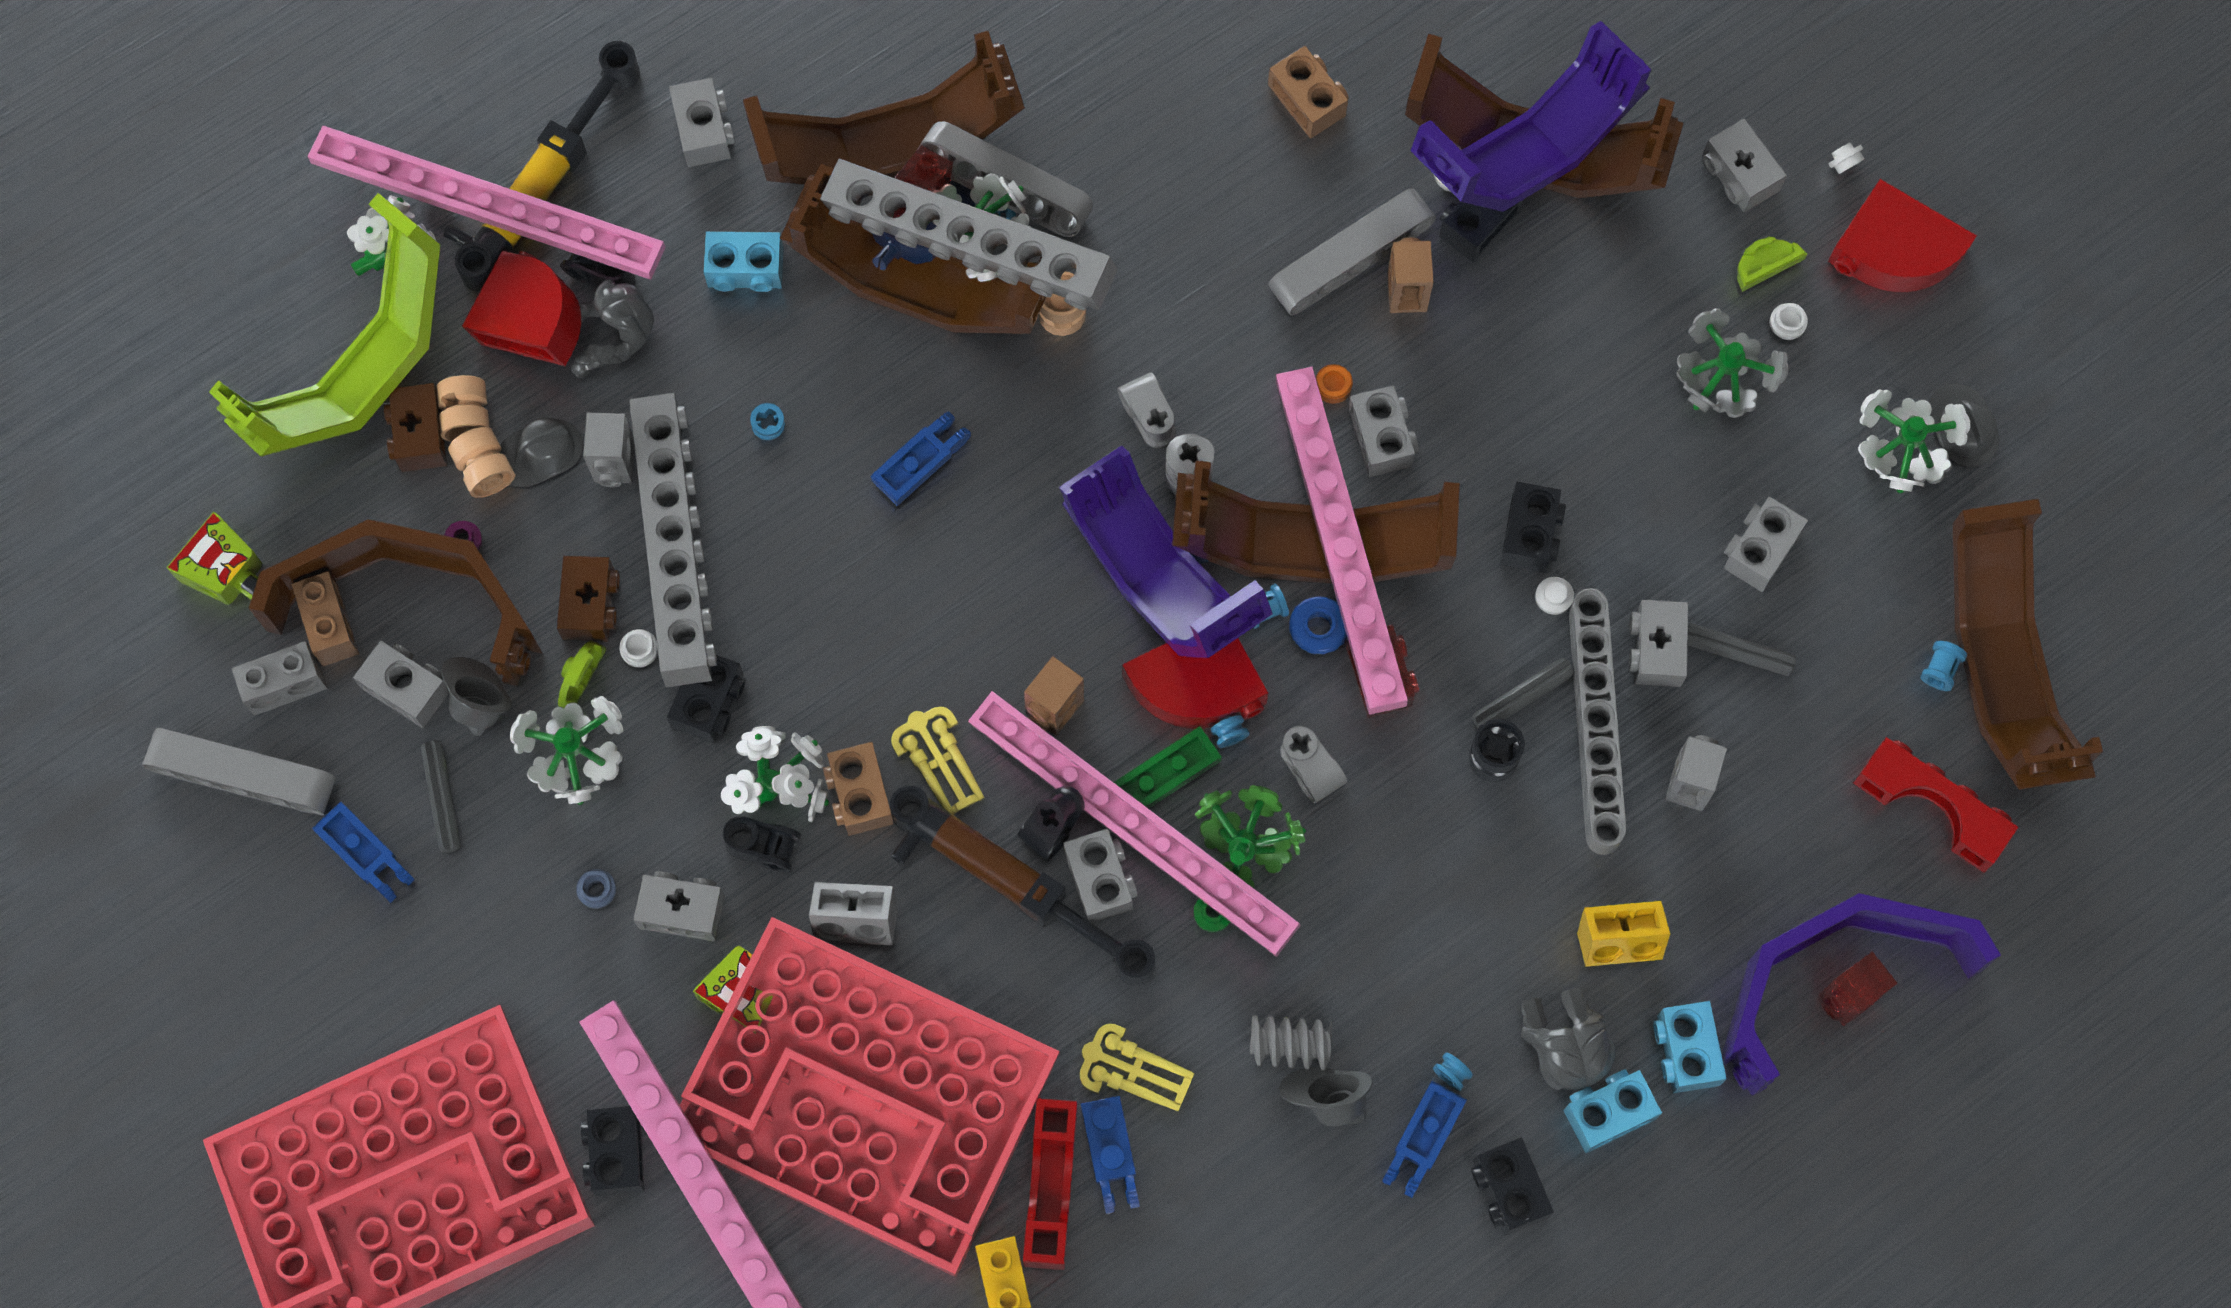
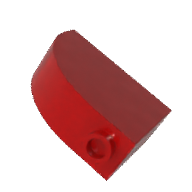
M1880 179L1835 246L1828 262L1834 265L1839 273L1848 277L1853 276L1859 281L1877 289L1892 292L1918 291L1931 287L1948 277L1961 263L1977 235Z
M502 251L462 327L482 346L566 366L579 338L581 309L574 292L544 262L524 251H519L518 254Z
M1239 638L1209 658L1179 656L1165 643L1122 664V677L1139 704L1156 718L1174 726L1196 729L1199 726L1202 729L1212 728L1218 722L1236 715H1241L1246 720L1261 713L1264 710V705L1267 704L1268 691Z

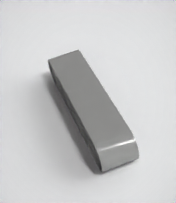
M945 121L935 123L917 148L918 158L923 165L971 190L974 188L973 181L976 177L984 178L990 173L997 175L999 178L1002 176L1007 183L1014 180L1018 186L1021 185L1024 188L1023 193L1026 199L1021 203L1029 219L1065 237L1077 235L1092 211V200L1084 191ZM1011 200L1008 209L1021 214L1020 209Z
M1409 188L1282 269L1269 281L1268 287L1288 314L1291 316L1296 315L1390 255L1393 242H1399L1404 238H1416L1425 232L1435 222L1436 215L1414 188Z
M155 728L142 763L144 768L161 775L315 815H324L336 780L334 775L317 768L162 728Z

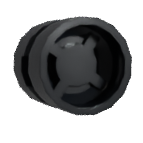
M1503 719L1490 720L1479 727L1469 750V762L1472 770L1478 777L1486 781L1498 782L1507 779L1514 773L1524 752L1525 740L1521 730L1512 722Z

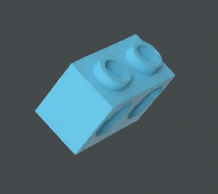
M706 231L704 276L708 288H714L722 292L733 291L735 288H750L756 292H769L772 288L782 289L784 246L780 239L781 233ZM724 259L734 261L728 267L722 268L717 266ZM759 260L771 261V263L764 268H757L754 266V264Z
M1710 1001L1663 1008L1657 1015L1658 1020L1653 1021V1030L1657 1044H1663L1666 1059L1661 1061V1069L1665 1083H1671L1673 1093L1720 1086L1727 1078ZM1676 1020L1687 1021L1693 1029V1035L1691 1037L1680 1036L1674 1028V1022ZM1690 1058L1697 1061L1701 1068V1074L1699 1076L1688 1075L1682 1067L1683 1059Z
M1626 1069L1621 1070L1605 1079L1607 1086L1594 1092L1591 1086L1569 1096L1572 1103H1569L1563 1111L1585 1154L1657 1120L1662 1114L1640 1070L1630 1075ZM1630 1091L1634 1093L1638 1099V1107L1635 1109L1625 1108L1619 1101V1092ZM1586 1108L1597 1109L1603 1118L1602 1125H1589L1584 1120L1583 1110Z

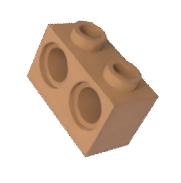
M1303 46L1269 68L1268 86L1310 139L1346 116L1349 99L1347 91L1340 82L1336 81L1334 83L1327 74V68L1323 60L1317 54L1312 55L1306 46ZM1295 74H1304L1308 78L1305 80H1297L1292 76ZM1325 101L1329 106L1318 107L1314 102Z
M1410 237L1404 238L1399 242H1393L1387 271L1390 313L1427 312L1434 283L1431 241H1421L1418 238Z
M329 571L292 583L291 585L312 653L320 664L326 666L359 655L360 653L339 586Z
M1052 656L1024 691L1026 714L1029 716L1028 718L1043 730H1049L1057 736L1085 701L1084 678Z
M868 742L827 753L830 766L822 768L828 790L836 788L839 802L832 804L837 826L845 825L848 836L893 825L873 743ZM849 765H858L862 768L861 774L854 779H847L841 775L844 768ZM867 801L872 805L867 814L858 816L851 812V808L856 802Z

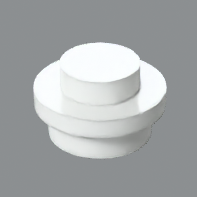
M1849 142L1831 153L1834 160L1828 163L1830 168L1835 167L1838 174L1860 163L1865 159L1861 153L1863 147L1859 145L1854 148L1852 143Z
M1785 303L1773 310L1769 323L1775 335L1785 340H1793L1805 332L1808 319L1806 313L1799 305Z
M1549 577L1538 585L1535 599L1541 610L1548 614L1558 615L1566 612L1571 607L1574 600V591L1570 583L1565 579Z
M643 629L632 630L620 642V655L632 667H645L651 664L657 657V640L649 631Z

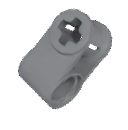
M1149 372L1118 387L1117 392L1120 400L1147 445L1158 449L1167 447L1175 438V417L1155 375Z
M1296 726L1285 734L1281 746V757L1295 776L1304 794L1313 804H1316L1347 783L1343 770L1326 751L1311 729L1304 726ZM1294 741L1298 745L1303 743L1307 745L1305 754L1300 750L1295 752L1291 750Z

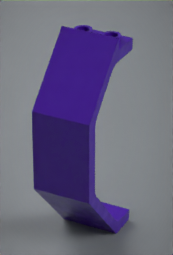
M1599 21L1590 27L1579 55L1572 65L1524 114L1462 150L1429 120L1419 126L1410 151L1461 202L1504 212L1575 169L1647 93L1650 87L1646 84V81L1652 69L1602 21Z
M1122 445L1059 486L1065 500L1062 505L1123 597L1179 656L1209 658L1273 614L1264 589L1255 580L1231 596L1189 552L1172 546L1173 531L1144 489L1132 457Z
M1858 893L1763 944L1748 961L1722 1052L1723 1064L1733 1063L1732 1073L1736 1082L1743 1090L1748 1089L1751 1096L1766 1089V1086L1780 1076L1779 1071L1758 1038L1754 1026L1770 970L1774 965L1844 928H1855L1944 946L1953 953L1969 979L1982 972L2001 956L1981 921Z

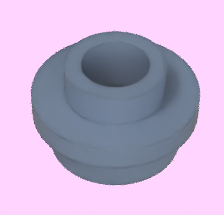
M589 870L577 882V896L589 908H603L614 899L616 883L613 877L604 870ZM602 884L604 890L600 895L593 896L590 894V889L593 885Z

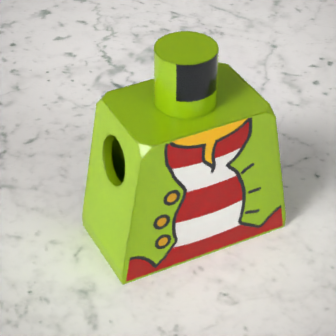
M213 511L166 568L182 584L229 605L240 593L250 600L252 599L258 580L256 573L261 569L263 563L254 551Z
M736 946L695 987L693 993L696 998L722 1015L753 954L741 946ZM749 985L733 1019L744 1027L750 1025L760 1026L762 1019L756 1011L755 1004L757 997L763 991ZM773 996L765 998L761 1004V1011L764 1015Z

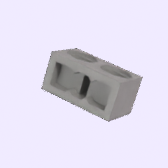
M1394 385L1350 396L1348 412L1368 478L1412 467L1415 453L1419 452L1418 441L1414 431L1408 432L1405 419L1408 418L1407 405L1403 396H1397ZM1383 409L1389 416L1379 419L1374 417L1371 411ZM1393 443L1398 446L1399 451L1388 453L1381 448V445Z
M1770 496L1762 507L1755 504L1743 522L1749 526L1743 537L1735 534L1724 551V554L1728 555L1729 558L1723 569L1763 592L1801 534L1808 519ZM1764 522L1777 524L1781 532L1772 533L1768 531L1764 526ZM1751 551L1756 553L1760 557L1761 562L1752 563L1748 561L1744 552Z
M306 641L231 668L242 702L254 716L328 689L319 662Z
M1698 735L1693 738L1689 736L1676 757L1665 800L1703 811L1715 793L1727 748L1718 745V741L1711 737Z
M1104 829L1063 842L1064 854L1086 920L1094 923L1133 910L1132 898L1138 897L1131 874L1126 876L1123 874L1120 862L1125 860V855L1119 838L1112 839L1109 829ZM1097 849L1104 852L1107 858L1103 863L1093 865L1086 861L1085 855L1089 851ZM1103 886H1112L1117 889L1119 895L1113 901L1107 902L1101 900L1097 896V892Z
M814 883L809 911L814 937L825 942L893 945L898 914L893 886Z

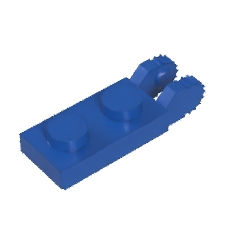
M949 411L935 420L928 428L925 426L870 476L871 481L896 506L901 504L970 439L972 433L966 427L958 430L944 444L938 439L955 421V417Z
M341 801L312 828L367 885L371 883L390 903L397 896L386 883H383L377 877L385 867L389 866L395 872V876L408 886L415 880L395 860L396 856Z
M1431 1081L1394 1151L1396 1155L1382 1182L1390 1186L1395 1181L1400 1172L1399 1167L1405 1158L1418 1166L1414 1176L1410 1177L1405 1187L1406 1191L1404 1194L1412 1198L1426 1171L1429 1172L1467 1099Z
M1120 1096L1081 1103L1096 1184H1100L1106 1214L1115 1212L1114 1207L1116 1206L1114 1195L1110 1189L1109 1182L1124 1179L1127 1203L1131 1209L1140 1207L1134 1180L1136 1172Z

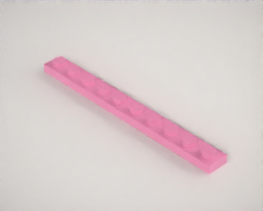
M322 126L307 156L311 164L650 280L666 248L664 241L326 126Z
M1313 367L1276 374L1278 392L1368 713L1371 715L1407 707L1408 699Z
M991 691L968 720L970 725L1056 790L1065 785L1078 790L1083 797L1084 811L1274 956H1278L1301 926L1290 915L993 691Z
M613 1000L579 1021L753 1308H803L617 1002Z

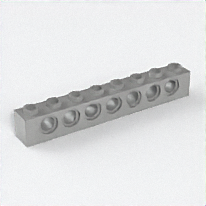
M840 158L820 198L829 209L828 214L840 222L849 224L850 220L862 223V227L875 235L882 236L884 232L892 234L903 245L916 248L917 244L929 248L928 251L938 258L949 260L952 256L963 260L962 264L976 272L982 273L984 269L993 271L999 279L1012 285H1017L1018 281L1031 285L1030 289L1044 297L1050 298L1052 294L1064 297V301L1067 304L1080 310H1085L1087 306L1100 310L1118 270L1109 255ZM873 196L867 205L860 206L861 201L865 197ZM906 208L902 216L893 218L894 213L898 209ZM940 220L936 228L926 230L927 225L931 221ZM967 232H974L969 241L959 242L962 235ZM1008 244L1002 254L993 255L997 246ZM1033 257H1042L1037 266L1027 267L1028 262ZM1076 269V273L1072 278L1061 280V276L1066 270Z
M675 393L629 399L660 672L666 688L712 681L711 666H717V656L714 642H707L706 632L713 631L710 608L703 609L702 597L709 596L706 574H699L698 563L705 562L702 541L701 539L695 540L694 529L700 528V518L697 505L691 506L690 495L696 494V485L693 472L687 473L686 462L692 461L689 439H683L682 429L688 428L685 406L678 407ZM660 435H669L666 439L655 440ZM663 468H673L668 473H659ZM668 501H678L671 507H663ZM673 534L682 535L679 539L675 541L666 540L669 536ZM677 568L686 569L680 575L670 574L673 570ZM679 603H690V605L685 609H674V607ZM684 637H694V640L689 644H678Z

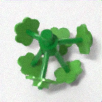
M1255 785L1250 786L1249 789H1241L1239 791V799L1245 802L1244 806L1246 809L1252 811L1246 828L1242 830L1239 828L1241 824L1240 816L1235 812H1227L1225 814L1220 807L1232 797L1233 793L1231 790L1226 791L1222 795L1218 790L1206 793L1204 798L1198 803L1201 809L1195 813L1197 819H1200L1206 814L1213 812L1211 819L1203 821L1200 825V833L1205 837L1204 845L1211 850L1217 848L1221 853L1229 852L1232 862H1225L1223 866L1252 888L1255 885L1251 880L1252 871L1242 864L1251 860L1254 855L1256 863L1258 865H1265L1266 870L1270 873H1278L1282 869L1283 864L1291 861L1292 854L1289 849L1292 844L1296 856L1300 855L1299 844L1305 843L1304 834L1306 829L1301 826L1299 819L1292 821L1289 812L1285 813L1287 831L1278 833L1276 828H1268L1265 834L1257 836L1253 832L1259 815L1272 817L1275 812L1282 810V804L1278 802L1279 796L1274 791L1264 786Z

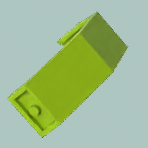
M379 193L368 204L382 215L389 224L379 310L324 377L314 386L258 402L247 401L219 380L209 391L220 402L216 409L227 417L224 422L260 457L361 430L429 350L440 244Z

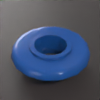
M1314 596L1305 599L1294 608L1290 616L1289 631L1293 641L1301 649L1311 654L1324 655L1333 652L1343 645L1347 638L1338 602L1328 597ZM1321 617L1329 622L1331 628L1326 634L1316 635L1309 630L1308 622L1313 618Z

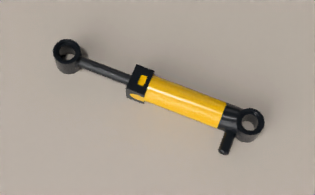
M621 40L611 41L601 48L599 52V63L602 70L600 72L601 79L566 128L552 120L549 121L537 138L539 147L509 189L547 201L566 172L570 171L573 173L587 154L582 137L579 134L612 88L625 90L632 87L638 81L640 76L635 52L627 42ZM619 62L626 63L621 68L612 67L613 65ZM486 223L483 224L475 237L452 224L448 225L444 230L445 238L461 246L455 256V266L464 285L476 292L481 291L501 252H511L521 238V235ZM474 264H484L478 271H469L470 267Z

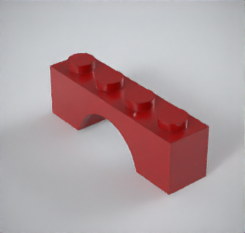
M1886 737L1853 784L1885 806L1903 797H1920L1936 804L1946 814L1952 827L1953 841L1951 851L1985 873L1995 863L2019 827L2011 822V817L2003 810L1996 807L1990 808L1978 800V795L1972 789L1965 785H1956L1947 779L1945 772L1937 765L1930 762L1924 763L1912 755V750L1906 744L1898 740L1892 741Z
M1037 1098L1031 1186L1023 1254L1024 1267L1065 1270L1078 1112L1077 1101Z

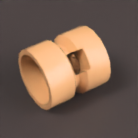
M1065 271L1061 276V280H1068L1075 274ZM1052 294L1050 298H1046L1038 316L1040 324L1046 331L1053 335L1066 336L1075 333L1082 327L1086 318V309L1080 310L1072 307L1064 301V297Z
M460 375L445 378L438 382L436 385L438 407L442 410L439 414L440 432L444 440L452 442L461 434L478 427L490 428L488 410L484 408L487 405L485 380L476 376Z
M489 427L471 429L455 438L448 447V452L457 469L463 471V481L474 498H484L502 491L512 483L516 476L507 457L500 453L502 448L493 430Z

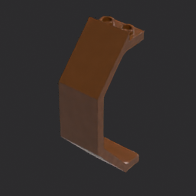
M989 31L974 34L975 57L933 90L919 96L840 118L767 112L761 109L757 95L743 99L746 116L766 181L805 185L809 175L815 176L820 164L835 168L839 158L892 178L911 174L913 163L922 164L917 155V148L931 127L937 122L945 121L982 140L1025 109L1004 44L1000 45L999 42L993 44Z
M1428 33L1406 106L1405 116L1421 126L1431 120L1462 150L1530 109L1502 100L1454 65L1440 52L1443 37ZM1660 98L1653 119L1617 124L1575 169L1543 188L1576 198L1665 188L1684 124L1679 122L1677 117L1671 116L1675 102Z
M820 164L815 176L809 175L780 239L861 298L951 332L1031 333L1047 298L1030 289L1031 285L1018 281L1017 285H1012L998 277L991 281L983 282L978 281L977 277L969 278L966 274L968 268L962 264L963 260L952 256L949 260L935 257L932 261L921 264H914L903 258H899V260L894 258L885 270H880V266L878 268L875 267L872 260L883 247L875 242L872 233L862 227V223L850 220V223L846 224L832 218L828 214L829 209L820 199L834 168ZM1040 257L1039 262H1028L1027 267L1037 266L1042 257Z
M1195 461L1193 474L1178 473L1172 546L1247 577L1332 584L1310 505L1260 501L1217 484L1209 479L1211 462ZM1444 482L1441 492L1436 495L1363 508H1353L1374 582L1452 568L1457 553L1460 483Z
M2039 499L1962 510L1953 522L1955 632L1959 647L1967 653V658L1963 665L1980 733L2019 790L2096 778L2092 762L2103 753L2100 737H2093L2083 747L2059 714L2034 613L2033 526L2042 514Z
M367 519L261 571L249 610L264 629L270 633L279 635L283 633L289 610L296 601L292 583L328 571L336 582L379 561L390 560L473 578L482 584L502 614L490 662L497 664L495 671L497 674L503 675V683L518 686L521 675L526 676L530 667L531 654L528 651L542 653L530 629L473 541Z

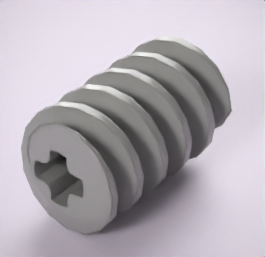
M1185 433L1176 436L1169 443L1166 449L1165 482L1173 494L1176 495L1178 473L1193 474L1195 461L1211 462L1209 479L1212 481L1214 447L1211 440L1196 434Z
M1252 1015L1250 1054H1254L1257 1066H1262L1266 1055H1269L1273 1067H1278L1282 1056H1285L1289 1068H1294L1299 1057L1302 1058L1304 1067L1307 1070L1310 1069L1314 1059H1318L1321 1071L1326 1070L1331 1056L1332 1021L1327 1031H1324L1320 1019H1316L1311 1030H1308L1306 1020L1300 1018L1295 1029H1292L1289 1017H1284L1279 1028H1276L1273 1016H1268L1263 1027H1260L1257 1015Z

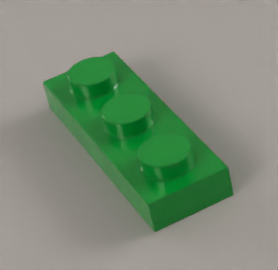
M1199 726L1113 783L1149 809L1221 762L1222 756Z

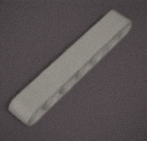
M1587 588L1577 593L1569 610L1585 837L1591 851L1599 855H1608L1616 851L1626 834V819L1608 601L1606 596L1598 589ZM1589 604L1597 610V615L1586 616L1580 611L1579 606ZM1589 640L1597 643L1600 647V652L1590 653L1583 648L1582 642ZM1589 677L1599 679L1603 684V689L1592 690L1586 685L1585 679ZM1592 714L1602 716L1606 721V726L1599 728L1591 725L1588 716ZM1595 751L1603 752L1608 757L1609 763L1598 765L1592 760L1590 754ZM1595 789L1607 790L1612 796V801L1609 803L1598 801L1593 791ZM1605 826L1612 829L1615 839L1604 841L1597 835L1596 828Z

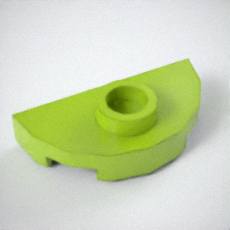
M1775 237L1756 240L1746 248L1738 264L1737 280L1742 292L1805 260L1807 253L1795 242L1791 244L1785 240L1775 239Z
M590 640L583 645L575 657L570 656L567 659L561 672L564 680L559 692L558 707L564 709L569 703L578 704L607 650L605 646Z

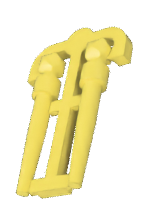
M934 707L925 713L914 711L909 715L908 722L898 727L892 734L891 743L897 756L899 757L907 751L911 753L909 758L915 767L918 766L941 806L953 815L984 799L982 791L956 745L958 743L952 732L949 733L947 731L948 728L958 724L954 714L945 707ZM937 716H943L947 719L946 722L944 719L939 718L932 723V730L936 735L940 736L939 742L943 749L948 751L943 755L927 730L928 721ZM911 730L919 732L934 760L927 763L928 758L923 749L918 748V740L914 735L904 737L902 745L899 742L900 737ZM953 759L958 770L974 793L973 795L965 796L948 767L947 761ZM938 766L959 801L953 806L950 805L932 771Z
M1116 1024L1103 1025L1098 1029L1093 1042L1084 1045L1082 1049L1084 1062L1080 1069V1081L1087 1090L1099 1094L1102 1082L1104 1081L1108 1083V1087L1117 1091L1122 1089L1179 1112L1195 1073L1137 1047L1138 1044L1132 1041H1122L1121 1038L1124 1036L1126 1028ZM1114 1033L1106 1037V1048L1112 1051L1120 1050L1121 1055L1131 1059L1135 1057L1136 1060L1133 1065L1103 1053L1100 1045L1106 1034ZM1101 1061L1129 1073V1076L1126 1080L1123 1075L1114 1071L1111 1074L1104 1067L1096 1065L1091 1071V1077L1094 1080L1092 1082L1088 1078V1072L1092 1064ZM1143 1062L1183 1076L1182 1084L1178 1085L1141 1069ZM1136 1078H1141L1176 1093L1177 1096L1172 1101L1135 1084Z

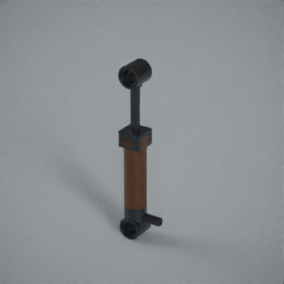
M906 785L893 793L890 800L892 818L899 829L908 832L891 854L896 862L904 864L922 840L1021 908L1023 914L1042 927L1045 926L1053 915L1114 957L1113 962L1116 963L1118 976L1123 982L1129 985H1141L1152 978L1155 971V953L1147 942L1140 939H1131L1122 944L1061 903L1066 896L1065 886L1044 872L1038 873L929 799L921 788ZM907 802H916L921 806L920 811L914 816H905L900 812V809ZM1132 954H1139L1145 958L1147 964L1143 969L1133 971L1125 965V959Z

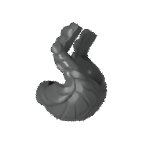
M606 280L597 288L594 300L587 303H579L581 324L585 317H601L605 324L618 330L619 338L624 342L617 346L590 345L587 350L582 351L576 357L575 363L571 368L572 372L577 377L584 378L591 371L603 365L621 364L622 361H628L631 355L644 346L653 328L654 316L653 311L644 301L642 293L632 284H615L612 280Z
M1579 987L1568 989L1561 993L1563 997L1562 1004L1567 1009L1568 1016L1573 1019L1574 1027L1572 1029H1546L1547 1019L1541 1004L1542 999L1530 998L1529 1000H1522L1521 1011L1524 1016L1522 1019L1524 1027L1521 1030V1037L1536 1049L1541 1075L1549 1087L1555 1090H1560L1561 1088L1572 1091L1579 1090L1597 1083L1610 1072L1616 1056V1049L1607 1033L1606 1024L1604 1023L1605 1017L1600 1013L1590 1010Z

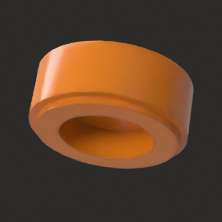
M1337 364L1327 365L1320 369L1316 375L1317 385L1323 401L1336 404L1343 402L1351 394L1353 379L1345 367Z

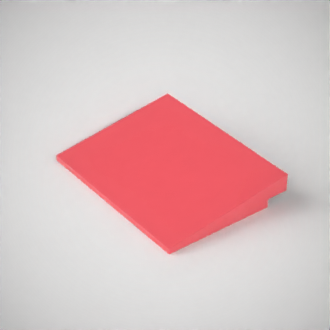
M771 917L681 1095L680 1107L714 1162L957 1277L1060 1051ZM749 985L763 991L757 997L755 1004L756 1011L762 1019L760 1026L750 1025L744 1027L733 1019ZM773 996L764 1015L761 1011V1004L765 998Z
M501 1005L203 1139L263 1308H420L595 1226Z

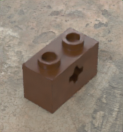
M428 383L395 388L389 395L390 402L384 403L387 425H392L393 437L387 438L390 460H395L402 472L447 466L445 440L441 437L439 414L442 410L438 407L435 384Z
M563 556L557 630L562 640L609 642V630H615L617 623L616 607H612L613 593H618L620 587L619 570L614 569L609 557ZM590 594H595L596 597L591 598L590 604L584 603V601L589 599Z

